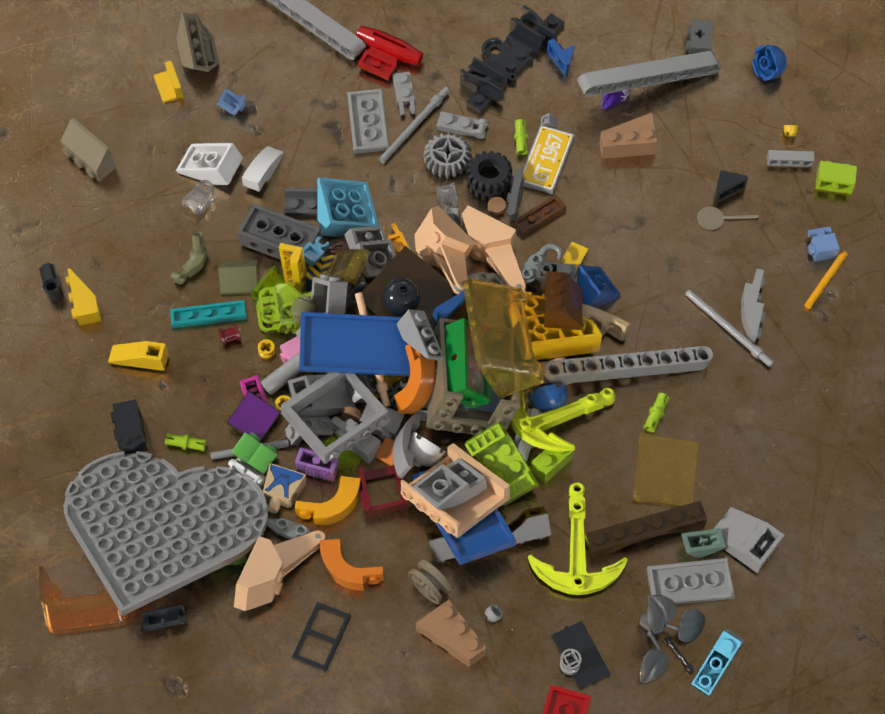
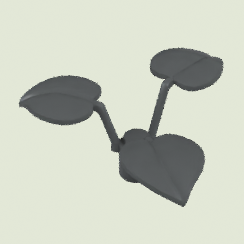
M648 595V610L641 616L640 626L648 631L647 635L652 639L657 650H649L642 661L640 670L641 683H648L660 678L668 667V656L665 653H661L662 648L654 634H660L665 626L679 631L678 638L682 642H691L701 634L705 625V616L701 611L697 609L687 610L680 618V626H674L667 622L676 613L674 601L662 595Z

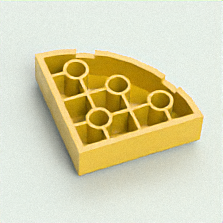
M507 292L505 310L525 361L599 352L602 334L591 319L588 320L583 316L582 330L545 328L544 294L541 297L532 295V292Z

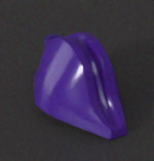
M631 89L603 94L601 108L606 111L625 103L629 99Z

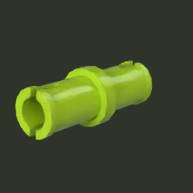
M518 119L515 121L516 134L514 135L517 146L516 153L517 155L525 156L528 154L526 121L523 120L522 123V119Z
M658 393L653 407L649 409L650 414L643 426L649 432H655L660 418L664 416V409L670 400L669 396L665 398L666 394Z
M167 433L165 445L182 447L184 450L189 448L205 451L206 439L193 438L187 434L182 436Z

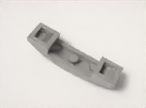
M419 411L410 417L394 441L393 461L397 475L401 479L412 467L414 453L408 450L410 435L420 426L422 413Z

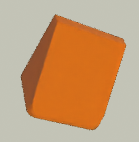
M386 437L376 455L377 459L390 466L394 465V441Z

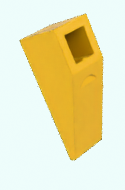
M67 269L68 277L65 278L67 287H71V292L68 295L70 303L74 304V308L71 309L73 319H77L79 326L102 321L96 296L71 269Z
M142 341L112 346L108 363L165 371L169 353L165 343Z

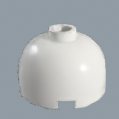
M414 431L410 435L408 450L414 453V465L419 468L422 465L432 467L440 462L446 451L419 434L417 436V433Z

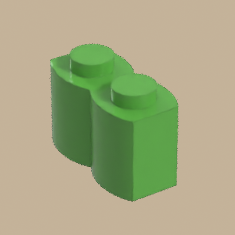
M251 432L249 435L244 433L231 453L265 475L270 463L273 464L278 457L275 453L276 449L268 443L265 446L259 442L260 438Z

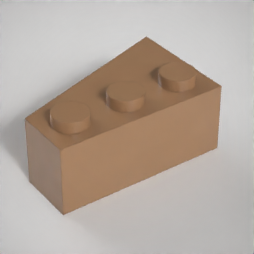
M652 113L601 131L599 144L602 159L655 155L657 138Z
M449 599L415 623L418 633L423 634L432 640L434 644L447 650L449 654L468 667H471L486 656V646Z

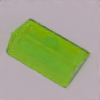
M275 265L270 268L251 290L252 299L255 303L259 300V293L263 288L285 283L283 275ZM266 292L265 295L262 296V297H266V296H270V295L268 294V292Z
M331 437L323 444L325 447H327L337 439ZM345 450L338 457L340 467L349 474L363 461L352 450Z

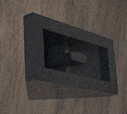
M721 170L714 202L717 203L745 189L748 177Z

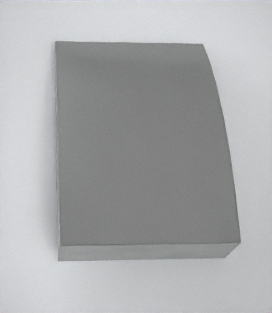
M383 226L350 228L344 234L350 252L366 278H375L396 256L392 241L387 240Z
M458 458L447 467L444 464L440 465L413 485L412 488L436 509L441 510L452 508L471 500L487 489V483L484 476Z

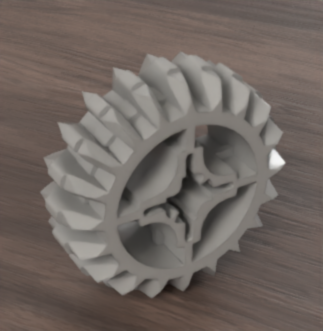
M449 132L445 136L441 133L440 137L434 136L433 140L429 139L428 145L425 146L424 162L428 170H432L433 175L438 173L439 177L445 175L448 178L449 175H452L455 178L456 173L461 175L463 171H467V165L472 158L471 147L468 145L467 140L463 141L462 136L457 138L456 133L451 136Z

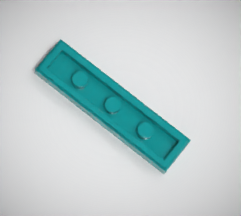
M245 300L170 309L172 328L245 320L247 319Z

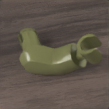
M197 231L196 235L195 232L192 233L193 247L190 249V259L181 267L182 273L174 271L171 274V278L175 279L173 282L183 284L186 276L190 278L203 268L207 257L203 232Z

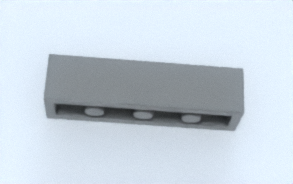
M768 150L767 166L813 167L814 151Z

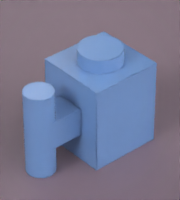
M831 227L808 230V237H813L808 245L809 254L813 255L814 262L835 259L840 248L835 233H831Z

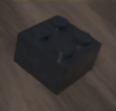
M137 400L113 404L114 411L110 412L112 423L115 425L113 432L119 449H123L125 454L148 451L143 416Z

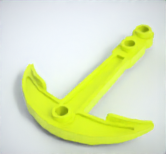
M604 388L600 394H588L577 402L529 417L525 412V391H521L519 393L520 407L514 415L511 425L515 433L522 440L534 447L558 452L574 451L575 445L559 438L554 433H549L548 436L543 431L580 415L602 409L604 405L614 404L615 393L611 388Z
M573 483L569 488V521L571 522L569 572L554 571L553 566L539 561L532 555L528 556L533 571L542 581L553 589L573 595H587L603 590L621 575L628 561L624 557L615 564L603 567L601 572L587 573L584 521L586 517L585 487L581 483ZM574 488H579L581 490L577 492L574 490ZM574 506H580L581 509L576 510ZM580 580L582 584L577 585L575 581Z

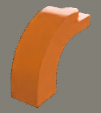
M408 344L405 348L410 364V378L405 388L394 396L399 413L415 414L425 406L433 392L436 367L434 359L425 358Z
M340 539L320 540V552L324 568L328 575L339 585L352 590H364V583L366 582L368 584H378L380 581H384L383 566L353 567L346 563L342 557Z

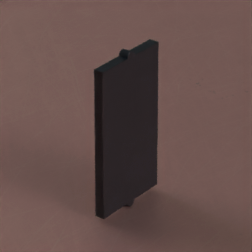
M582 621L569 627L565 626L563 630L551 635L561 655L567 649H575L581 654L580 669L576 674L572 675L579 689H583L591 684L596 685L597 681L611 675Z

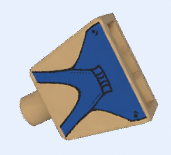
M270 463L263 489L265 499L269 502L267 506L268 511L276 514L280 506L291 508L307 484L306 474Z

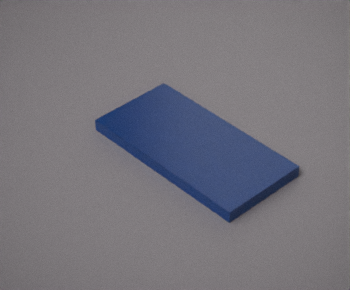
M301 312L299 371L410 377V364L405 348L408 343L402 339L397 327V322L402 317Z
M427 470L411 475V481H414ZM498 509L494 510L459 538L446 532L444 527L435 522L459 565L516 545V539Z

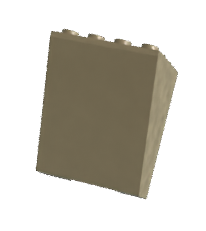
M439 318L433 333L444 359H434L436 378L433 392L428 400L426 428L477 435L500 421L506 430L520 407L514 329L495 326L490 338H488L489 370L509 373L505 398L500 400L494 413L462 408L460 402L463 398V393L449 392L447 390L446 329H444V325L457 320ZM500 333L507 334L505 337L497 336Z

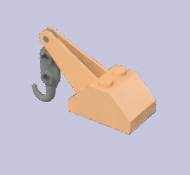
M439 206L432 207L415 233L416 252L428 264L441 268L456 294L464 290L472 292L485 288L491 280L497 281L501 285L500 290L505 288V282L494 273L485 274L479 272L467 276L465 259L476 243Z
M467 206L462 213V230L476 243L468 255L474 260H480L484 263L488 262L512 292H525L526 285L535 281L537 278L538 261L545 262L548 251H557V259L559 260L562 257V250L559 246L547 244L540 251L531 255L520 271L514 255L516 229L470 206Z
M268 518L266 526L276 534L290 540L273 545L271 540L258 537L237 581L234 607L247 611L272 602L275 594H280L283 577L320 548V540H325V534L319 530L310 532L308 527L284 518Z

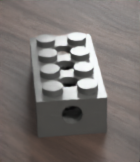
M253 204L237 232L240 245L280 260V243L304 247L308 242L314 244L315 239L319 236L322 241L320 228Z

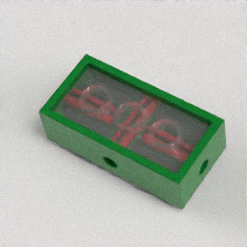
M465 318L446 325L447 390L449 392L463 393L460 403L470 409L490 403L488 332Z

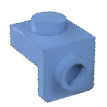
M226 88L216 105L235 116L238 111L242 112L246 106L245 99L247 95L244 94L242 97H239Z

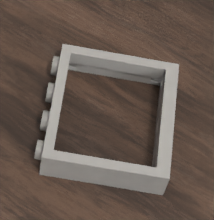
M328 373L281 404V412L284 418L324 464L333 458L337 459L343 451L352 449L356 442L368 438L375 429L382 428L383 424L388 421L387 409L355 374ZM346 380L372 408L375 414L325 447L297 415V412Z

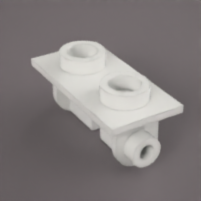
M232 458L229 461V468L233 469V472L241 475L244 473L257 483L260 488L265 485L266 476L239 458L235 460Z

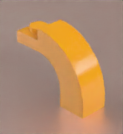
M341 476L336 495L327 502L311 503L296 501V516L302 519L313 518L315 526L330 525L344 519L353 511L358 503L362 487L361 478Z

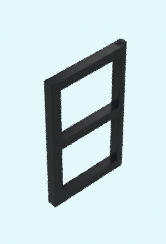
M317 602L292 658L326 672L351 614ZM319 608L345 618L336 639L310 629ZM307 634L333 643L324 665L298 655Z

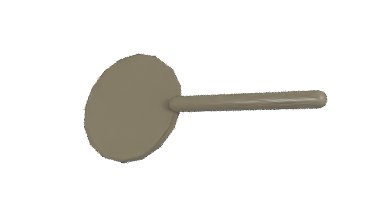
M710 206L702 208L697 214L698 224L710 231L719 229L723 225L724 219L759 218V215L724 216L719 209Z

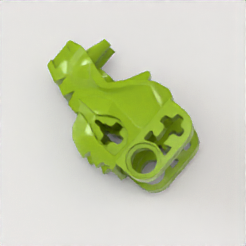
M291 282L263 288L259 293V300L256 304L260 329L265 333L278 331V333H285L286 335L290 332L296 334L295 331L299 329L301 324L293 321L294 316L290 314V309L295 298L302 295L311 298L312 291L301 294ZM266 292H268V294L270 295V296L262 297V296L265 295ZM264 321L265 323L271 324L273 326L271 328H266L263 326L262 322Z

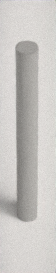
M288 439L268 442L275 449L289 447ZM233 449L211 452V460L233 457L234 455L231 453Z

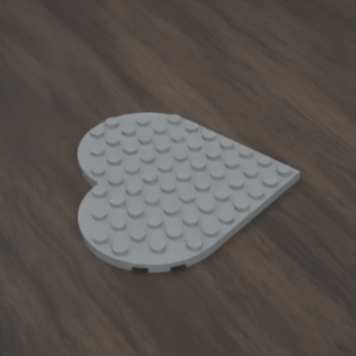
M124 451L112 453L86 465L78 472L79 475L75 480L71 481L68 485L63 504L65 518L70 530L122 616L243 557L254 548L258 537L263 536L268 520L267 503L261 488L244 473L241 475L233 472V469L222 466L205 469L204 466L179 473L165 459L160 460L153 457L150 453L139 451L136 454H125Z

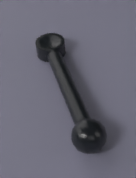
M666 636L664 638V642L670 645V647L674 650V652L685 664L687 670L690 673L693 672L694 667L690 663H688V661L684 658L681 652L673 644L672 638L670 636Z

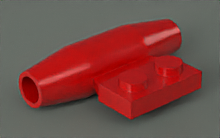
M362 25L357 30L356 36L365 45L370 47L362 55L358 62V67L381 78L390 80L397 68V61L419 66L423 59V52L408 42L382 30Z

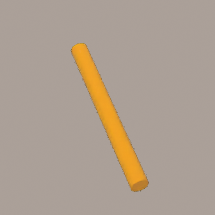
M846 251L840 252L804 304L806 308L811 309L848 256Z

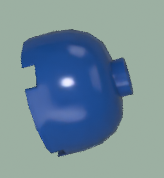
M763 45L755 50L754 54L756 55L755 59H752V65L756 76L762 77L764 81L778 78L785 71L787 59L780 47Z
M560 383L561 387H556V384L534 389V394L529 391L527 395L532 408L545 413L564 406L567 401L565 383Z

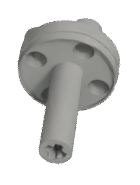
M299 327V329H298L297 331H295V333H296L298 339L300 340V327ZM300 352L261 381V384L270 395L287 384L288 380L293 379L302 372L299 371Z

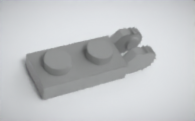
M410 72L392 74L400 115L405 113L404 105H410L411 114H415V99Z

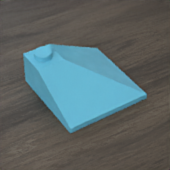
M321 177L317 179V220L321 229V235L339 237L344 236L350 228L379 226L368 182Z

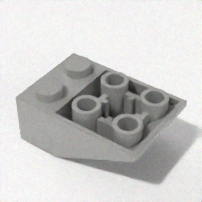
M306 375L288 380L291 397L325 375ZM342 382L297 412V415L299 417L331 416L341 413L345 407L356 408V406L349 397L346 385Z
M732 507L714 528L721 529L726 545L724 550L756 573L764 566L781 544L784 537L783 533L769 523Z

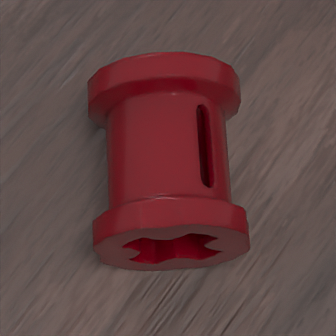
M236 324L231 328L218 330L223 346L228 342L241 340Z

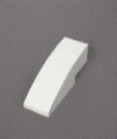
M269 146L263 149L242 176L243 186L260 192L265 181L270 180L284 152Z

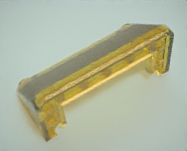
M472 278L464 280L463 288L476 362L499 399L544 383L542 374L545 373L541 362L537 363L525 312V307L528 305L527 302L530 301L527 291H523L519 287Z

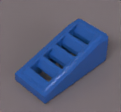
M464 290L437 306L432 315L436 322H438L439 318L449 319L466 301L469 292Z

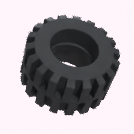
M483 151L481 155L478 153L475 155V158L472 157L470 159V163L467 165V186L470 188L471 193H475V197H481V200L486 198L490 200L493 197L501 198V195L505 196L507 191L510 190L512 166L510 160L507 161L505 155L501 156V153H494V151H490V153ZM485 173H493L496 174L497 177L489 179L484 178L481 175Z

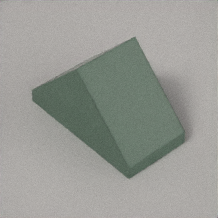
M720 528L682 533L681 535L686 553L699 559L726 547Z

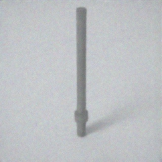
M444 87L438 95H434L431 98L427 107L379 158L381 163L384 164L433 109L440 106L443 98L450 92L447 87Z
M691 289L686 292L685 295L748 348L756 359L759 358L768 367L774 364V361L764 353V350L759 345L756 346Z

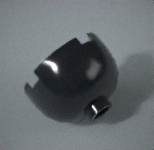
M404 277L390 280L382 293V305L385 310L393 316L398 315L402 317L408 309L417 310L420 302V290L416 283Z

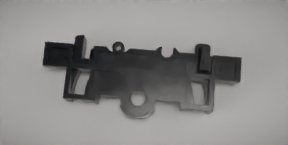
M524 5L521 18L512 17L510 19V33L506 40L501 42L502 40L497 37L487 39L482 45V54L486 59L481 61L473 57L472 63L468 66V72L464 69L460 71V84L474 92L466 101V106L481 114L493 102V99L501 101L504 96V89L507 87V82L515 84L517 82V75L528 64L533 63V58L530 56L535 55L539 57V52L546 44L548 45L549 40L554 38L558 42L557 33L564 27L565 21L552 13L543 21L537 13ZM524 22H526L527 24H529V25L532 26L533 28H532V29L529 28ZM496 47L500 49V53L492 54L490 50Z

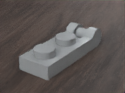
M441 111L436 130L484 139L485 129L488 128L489 121L483 118L474 119Z

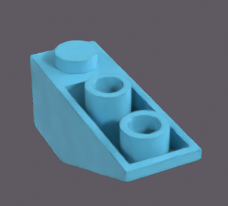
M726 628L691 684L707 695H710L744 639Z

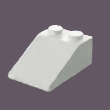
M233 143L191 144L176 171L177 173L213 185H228L239 167L243 156Z

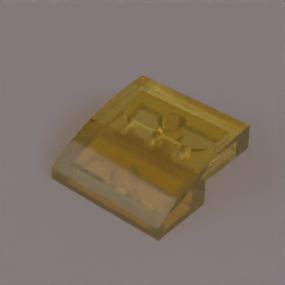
M347 249L336 252L326 274L341 277V281L348 282V284L356 282L370 251L365 249Z

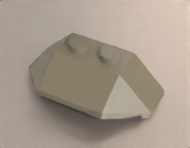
M182 12L176 38L181 64L190 69L209 72L219 65L214 37L201 22L199 16Z

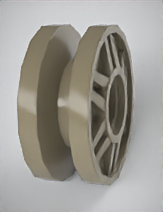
M421 560L417 564L420 572L416 569H411L408 572V576L414 586L427 599L435 604H439L442 601L440 592L448 595L452 591L451 586L438 569L428 561Z

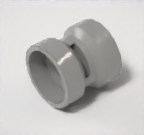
M575 649L565 650L560 659V669L567 675L576 674L580 669L581 654Z

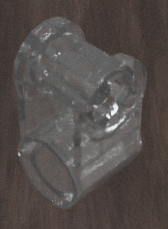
M209 180L200 181L184 197L182 206L191 209L196 216L201 215L205 208L215 199L216 195L212 183Z
M454 182L442 187L437 185L436 193L441 209L446 213L449 206H452L450 208H459Z

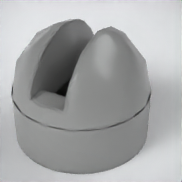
M491 604L485 611V617H488L487 620L489 622L495 623L503 617V612L497 605Z

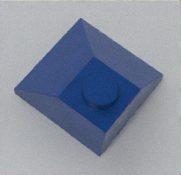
M586 265L578 267L577 284L582 288V304L599 308L621 295L601 267Z

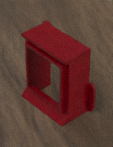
M394 465L364 472L362 466L358 467L363 489L360 492L363 509L368 512L369 518L408 509L407 500L401 494L402 479L398 477ZM395 475L400 501L371 507L366 481Z

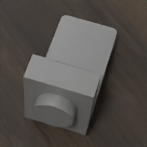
M328 416L300 417L316 436L332 435L334 433ZM289 424L285 430L290 446H298L303 438Z

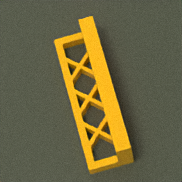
M280 243L279 252L285 284L291 282L301 294L307 292L305 281L307 272L303 247Z

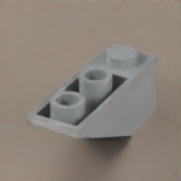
M408 309L397 322L402 339L425 358L443 360L444 356L425 312Z

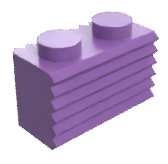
M300 447L295 460L297 472L309 475V477L313 476V478L320 477V479L328 480V482L330 480L331 482L335 481L340 467L339 458H333L324 464L313 450Z

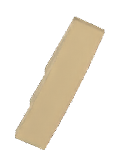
M582 304L583 316L588 320L591 319L596 324L602 336L608 333L621 341L627 338L630 323L595 307Z

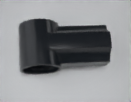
M50 263L42 264L39 271L44 292L49 301L58 302L63 298L64 293L60 285L56 266Z

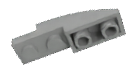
M756 269L753 284L745 283L741 299L743 328L747 338L752 343H755L756 338L760 339L762 327H759L760 322H764L766 311H763L764 303H760L762 294L759 293V290L764 288L766 278H763L764 270Z

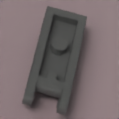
M515 170V175L511 177L510 186L512 191L508 193L507 203H509L508 215L511 222L518 217L525 180L523 170Z

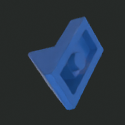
M553 38L548 41L547 53L563 74L567 76L574 58L575 45L563 50L561 44H558Z

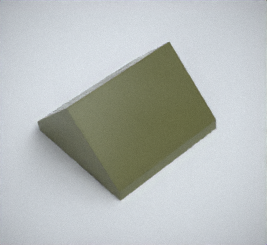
M221 261L219 265L220 294H258L259 261Z

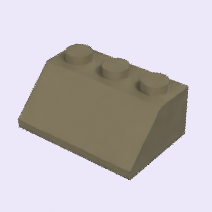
M75 118L70 119L61 139L62 151L68 158L72 157L78 167L86 169L87 174L91 178L95 177L98 181H101L116 169L110 148Z

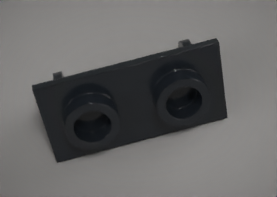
M183 604L142 612L143 628L146 632L187 623Z

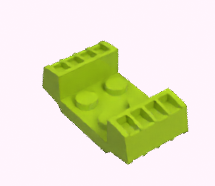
M500 421L466 441L465 445L471 456H475L479 463L510 485V499L502 505L507 506L539 486L530 467Z

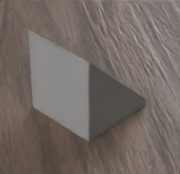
M551 113L541 117V125L557 128L558 118Z

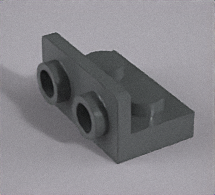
M292 187L284 189V215L288 217H317V188Z

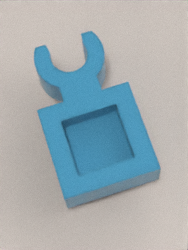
M320 236L315 239L314 244L308 242L303 247L305 262L312 267L324 256V251L329 246L328 241L325 244H320Z

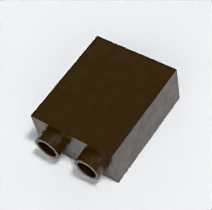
M404 246L363 290L362 293L368 316L402 317L398 315L393 316L385 310L382 305V293L390 280L404 277L412 280L418 286L420 302L417 310L425 312L434 331L437 324L432 316L435 308L458 294L453 291L445 277L408 247ZM467 296L466 301L449 319L460 320L465 318L475 324L476 320L470 315L476 303ZM355 301L353 313L360 315L357 302Z

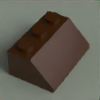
M546 271L544 284V327L582 330V288L564 272Z

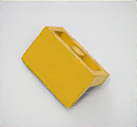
M172 61L165 62L167 71L154 75L163 103L184 98Z

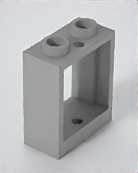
M320 274V277H313L311 299L316 301L315 304L318 306L317 313L345 314L348 282L341 281V277L332 276L331 274Z

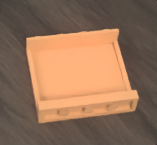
M453 443L447 447V457L408 484L406 481L401 480V494L405 500L412 502L418 510L425 512L432 521L444 527L446 532L459 538L510 499V485ZM458 458L485 477L487 483L485 491L463 504L448 509H436L412 488L413 485L440 465L444 464L447 467Z

